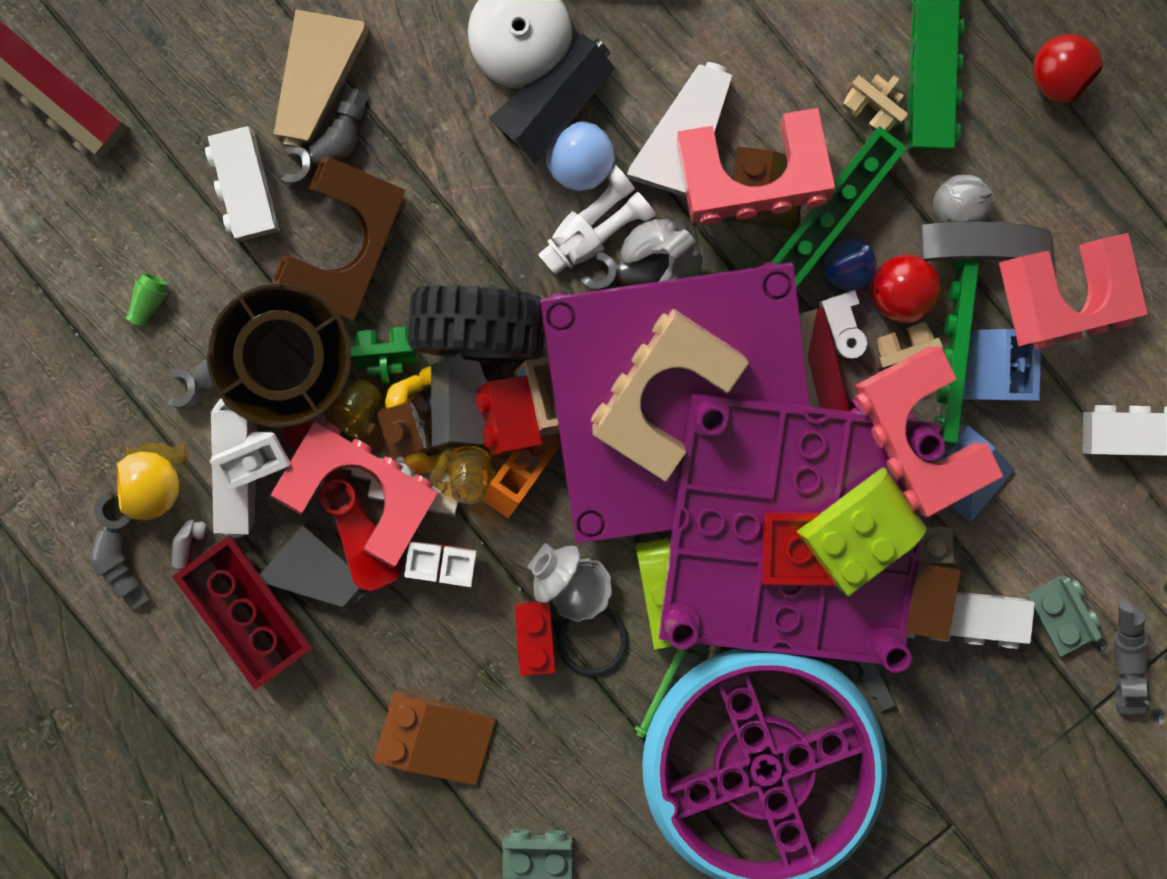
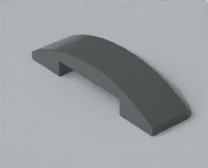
M946 222L919 226L921 258L926 261L954 262L959 258L1011 260L1049 250L1053 264L1051 230L1003 222Z

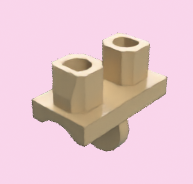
M877 74L871 81L874 86L858 75L849 86L848 90L850 92L847 94L842 105L846 111L855 117L858 116L866 104L875 110L877 114L867 125L873 132L879 126L888 132L893 126L897 127L908 115L907 112L897 105L904 95L894 88L899 81V78L893 75L889 82H886Z
M923 322L906 328L912 346L903 350L900 349L895 332L876 338L879 358L875 359L877 368H884L899 363L929 346L943 348L940 337L934 339L927 323Z

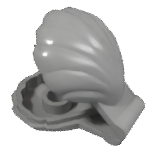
M653 219L638 225L625 239L621 250V259L625 263L636 262L652 253L669 254V267L660 281L699 276L703 257L700 252H693L696 241L691 234L684 229L677 231L678 226L669 219Z
M545 542L527 567L535 576L533 588L536 601L545 603L553 599L554 606L557 607L559 615L576 622L593 619L608 606V599L612 594L610 574L600 561L591 560V558L580 559L577 546H565L555 549Z

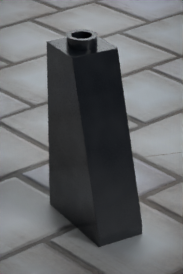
M581 34L571 43L567 54L555 68L535 82L525 85L490 117L491 121L514 147L535 164L615 69L607 58L611 54L610 51L598 38L592 41L584 34Z

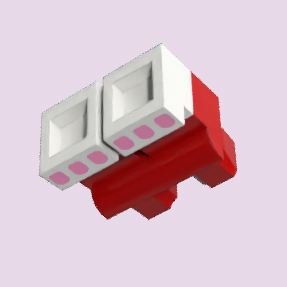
M413 540L409 542L404 577L436 582L437 578H439L440 583L471 587L477 549Z

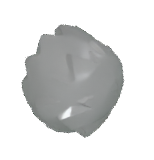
M956 175L943 182L936 191L933 198V215L936 223L986 222L991 206L996 201V198L991 189L980 178L973 175Z

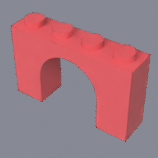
M815 108L783 114L780 129L787 158V169L779 179L771 184L760 187L742 185L726 174L720 163L713 126L678 131L677 149L691 222L713 225L722 221V218L736 216L737 219H748L756 216L757 212L771 210L775 214L784 213L791 210L793 206L806 204L807 207L814 208L822 206L828 200H831L835 185L819 109Z
M1129 233L1079 245L1088 282L1087 301L1080 313L1068 306L1060 294L1049 250L999 263L1019 346L1033 343L1035 350L1056 345V337H1060L1062 343L1083 338L1081 331L1087 330L1088 336L1109 331L1108 324L1113 323L1114 330L1135 325L1134 318L1148 315Z
M929 346L855 385L859 394L855 397L858 407L865 416L869 415L874 425V428L871 429L872 435L879 447L885 448L890 458L887 461V466L896 480L900 479L905 489V492L902 494L912 512L916 511L917 514L927 517L1003 477L988 444L974 442L936 462H925L911 450L905 432L906 420L910 410L924 396L956 380L942 348L936 346Z
M314 421L290 461V465L286 468L271 493L270 498L301 515L320 482L331 472L342 468H356L367 472L378 482L382 489L384 510L362 551L391 568L395 567L437 495V492L431 489L433 483L418 474L411 478L401 472L403 468L401 464L385 456L383 460L370 454L372 448L358 439L354 438L352 443L340 436L342 431L333 424L323 421L320 425Z

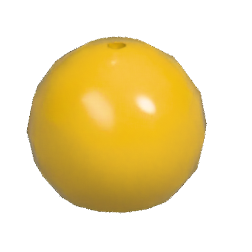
M141 451L126 456L117 464V488L121 513L131 519L147 521L162 516L172 508L179 493V479L175 468L167 459L156 453Z

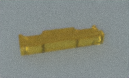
M167 443L142 444L141 448H129L128 445H125V457L142 451L156 453L169 462L185 461V443H181L180 446L171 447Z

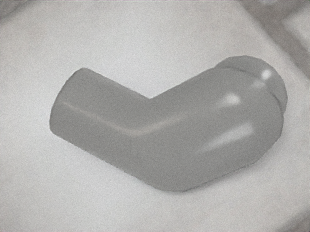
M196 519L185 522L173 539L172 567L183 569L189 564L190 545L193 539L201 541L206 537V523L196 522Z

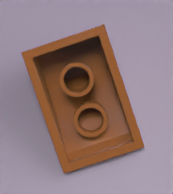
M397 688L390 703L373 761L408 772L476 785L496 718Z

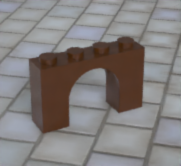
M321 157L309 190L338 201L355 213L362 229L360 249L348 264L333 270H323L283 254L271 284L282 283L308 289L326 300L339 315L354 320L356 314L360 315L366 306L368 297L364 295L369 282L373 283L377 278L380 270V263L377 261L382 249L387 250L391 243L393 231L390 229L395 217L399 218L405 208L406 199L403 196L406 190L331 157Z

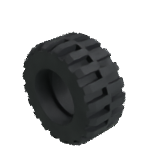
M433 285L416 288L410 299L408 344L411 350L436 356L461 354L466 359L503 361L538 359L543 352L544 323L540 302L542 297L528 292L492 287Z

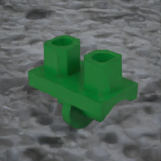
M407 327L390 329V343L377 344L376 331H358L355 346L351 347V358L354 359L355 368H367L368 376L381 375L382 384L390 385L391 374L403 373V365L418 364L417 352L411 350L408 344Z

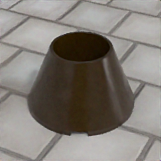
M282 283L254 287L234 298L218 315L211 329L212 333L207 352V367L212 384L220 398L232 411L253 423L270 427H289L308 422L321 415L335 402L348 379L351 366V345L346 327L335 309L322 297L308 289ZM283 325H298L306 331L313 343L315 352L314 364L310 374L300 385L290 390L276 391L264 382L258 372L256 364L257 350L262 339L271 330Z

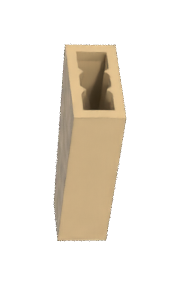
M295 10L274 128V135L282 140V145L303 148V144L310 145L316 140L367 38L369 29L365 22Z

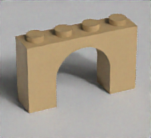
M674 308L669 315L665 313L661 315L653 327L652 332L655 333L653 339L648 346L643 343L638 348L632 358V362L635 365L628 375L622 373L611 389V392L614 393L613 397L607 405L601 403L591 418V421L594 423L592 426L594 436L664 481L671 475L685 455L686 450L682 442L651 423L643 414L640 400L646 383L656 373L664 369L683 367L697 372L728 393L749 363L745 355Z

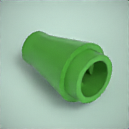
M143 272L140 279H135L126 319L133 324L145 327L149 318L168 295L166 291L168 283L157 276Z

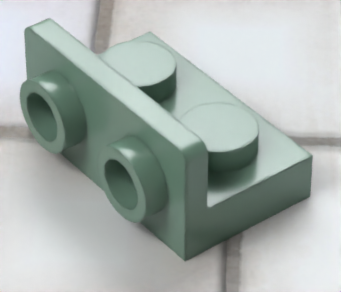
M1060 575L1025 594L1028 600L1035 602L1034 613L1058 656L1061 657L1091 640L1097 642L1102 639L1098 631L1102 628V625L1093 610L1087 611L1082 601L1085 598V593L1077 580L1071 581L1069 577Z
M514 829L510 831V834H504L502 841V879H572L573 836H566V832L562 830H547L545 835H531L530 830Z

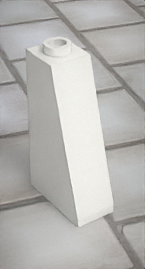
M707 62L706 66L700 64L697 66L629 167L628 179L687 198L677 149L678 131L713 126L715 131L732 78V74L726 73L727 69L724 66Z
M221 398L211 411L212 457L243 444L249 433L258 432V424L236 414ZM212 467L213 533H224L225 537L231 535L232 538L243 537L245 534H249L255 523L256 480L226 492Z

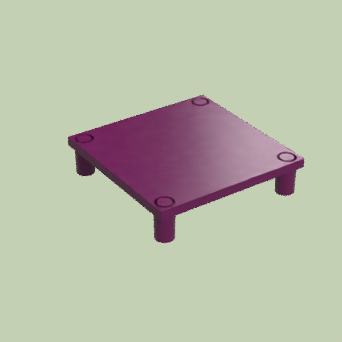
M768 262L758 268L570 295L558 292L552 294L549 298L540 299L576 543L672 530L682 459L668 479L664 481L594 436L592 429L594 423L591 421L601 403L607 405L613 397L614 393L611 392V389L622 373L628 375L635 365L632 362V358L638 348L643 343L648 346L655 336L652 330L662 314L669 315L674 308L745 355L749 362L728 393L697 372L683 367L664 369L656 373L646 383L640 400L643 414L651 423L683 444L691 392L809 406L794 267L792 263L778 265Z
M691 392L684 439L686 453L681 461L658 629V638L660 640H669L673 646L679 649L690 648L696 643L883 664L887 670L894 673L902 672L909 667L911 654L906 647L908 636L906 624L923 537L907 553L849 596L835 585H763L761 583L763 512H823L882 467L889 472L902 493L905 492L900 479L896 480L887 466V461L890 458L885 448L879 447L872 435L871 429L874 428V425L869 415L865 416L859 412ZM907 418L905 432L911 450L921 460L935 462L943 454L945 448L944 440L939 435L941 424L934 421ZM918 514L925 524L926 516Z

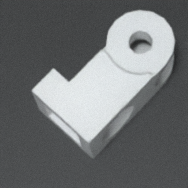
M855 290L818 302L819 308H824L834 350L843 358H857L864 353L867 347L866 336L857 328L851 306L859 304Z

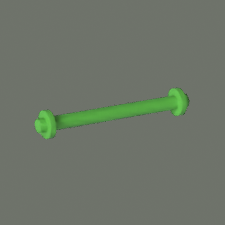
M673 647L677 650L641 726L636 725L634 728L638 731V736L645 738L653 716L662 702L684 655L690 654V651L687 649Z

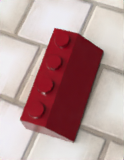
M228 535L172 576L254 690H257L313 649L231 535Z

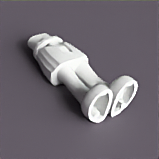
M616 165L612 167L608 175L609 185L606 191L581 213L577 214L572 211L557 228L552 237L553 240H548L550 245L538 254L555 275L559 274L567 266L572 269L573 265L596 256L597 252H602L604 250L602 243L630 221L636 219L650 221L657 215L643 196L637 192L620 210L594 229L591 227L614 204L635 190L632 183Z

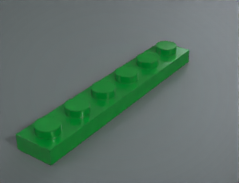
M959 258L953 262V268L957 269L956 281L951 282L948 300L953 302L952 314L947 315L944 334L949 335L948 348H944L943 352L956 380L937 390L936 402L941 403L940 416H935L934 422L941 424L939 435L944 440V449L950 450L958 441L979 259Z

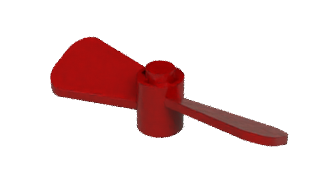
M324 412L308 422L284 428L285 440L295 453L314 421L320 425L323 421L328 422ZM343 469L331 472L319 484L322 489L320 501L323 508L335 516L354 584L360 589L375 591L395 582L402 573L401 560L399 559L396 566L391 568L362 551L374 531L375 525L360 507V493L354 486L346 482Z

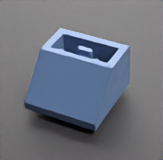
M1015 329L971 330L963 400L1039 401L1041 348L1035 350L1033 343L1019 346Z

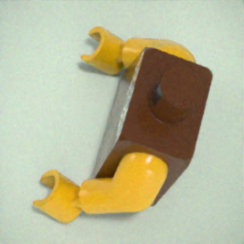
M431 366L423 368L419 376H411L395 383L388 389L385 406L378 411V418L393 460L404 462L413 472L418 474L446 470L448 466L450 469L457 471L472 463V461L465 462L461 459L460 453L465 452V450L454 449L445 455L443 448L432 447L431 410L423 390V386L426 388L431 387Z

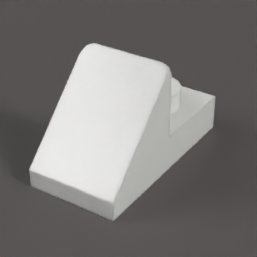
M251 432L243 444L216 454L210 460L226 492L290 465V461L275 434L269 432Z

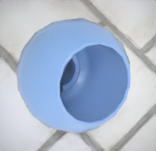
M584 121L577 122L565 129L546 151L547 167L553 178L565 188L575 191L590 190L599 186L608 178L615 161L614 146L606 132L596 124Z

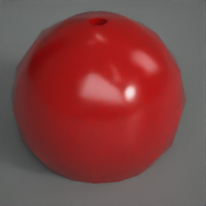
M1065 33L1051 38L1040 48L1034 58L1032 72L1037 88L1046 98L1056 103L1071 104L1091 85L1104 65L1099 49L1091 40L1079 34Z
M908 254L887 259L875 272L871 288L872 298L878 311L895 323L904 324L925 319L937 306L941 291L940 279L934 267L921 257Z

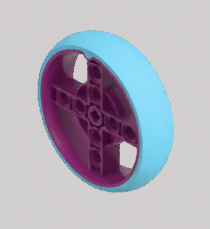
M741 648L726 651L707 659L685 674L670 689L660 703L648 729L642 762L643 783L647 802L664 838L683 859L713 879H818L846 861L868 836L881 809L887 781V756L880 725L865 696L849 678L834 666L818 657ZM774 672L805 680L826 693L838 705L846 718L804 733L788 720L776 716L763 715L748 674ZM718 685L732 727L723 735L717 745L713 757V766L670 782V750L676 730L692 705L706 692ZM740 693L747 694L750 697L747 708L743 710L734 709L731 705L733 697ZM753 726L759 727L762 730V734L758 741L750 743L744 740L743 736L746 729ZM829 735L837 736L839 738L837 748L833 751H824L822 749L824 738ZM794 748H804L806 750V757L802 762L792 763L789 761V753ZM859 754V781L850 808L830 835L819 844L811 847L797 808L809 796L815 783L817 769ZM766 760L769 765L774 764L773 767H769L771 773L764 775L762 771H756V769L761 768L759 762ZM728 772H738L741 775L738 785L727 787L723 784V777ZM696 784H704L709 788L707 795L702 799H695L689 794L690 789ZM779 792L786 796L782 806L773 808L768 805V799L772 794ZM726 802L731 808L742 815L755 819H767L781 859L772 861L746 860L721 852L702 840L686 823L684 817ZM792 825L798 829L795 838L791 840L780 838V832L784 827Z

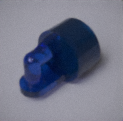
M840 239L829 246L821 258L820 270L822 277L831 288L840 292L860 289L869 283L874 276L876 270L875 254L868 243L860 239Z

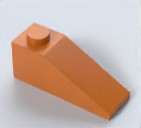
M560 433L542 436V444L537 447L513 452L480 499L509 519L561 446Z

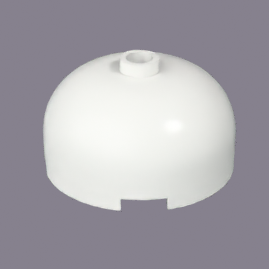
M478 0L469 19L468 41L476 63L486 76L500 85L522 89L525 85L545 76L565 57L572 43V24L562 0ZM521 21L525 22L526 26L522 31L514 30Z

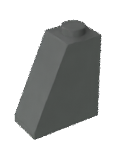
M461 354L446 355L444 360L431 365L432 447L491 453L490 448L485 446L483 440L484 418L483 414L478 412L475 401L476 393H478L477 387L485 384L487 381L480 363L465 360V357Z
M309 524L303 525L260 574L268 585L340 607H344L349 601L355 605L367 592L354 584L346 557Z

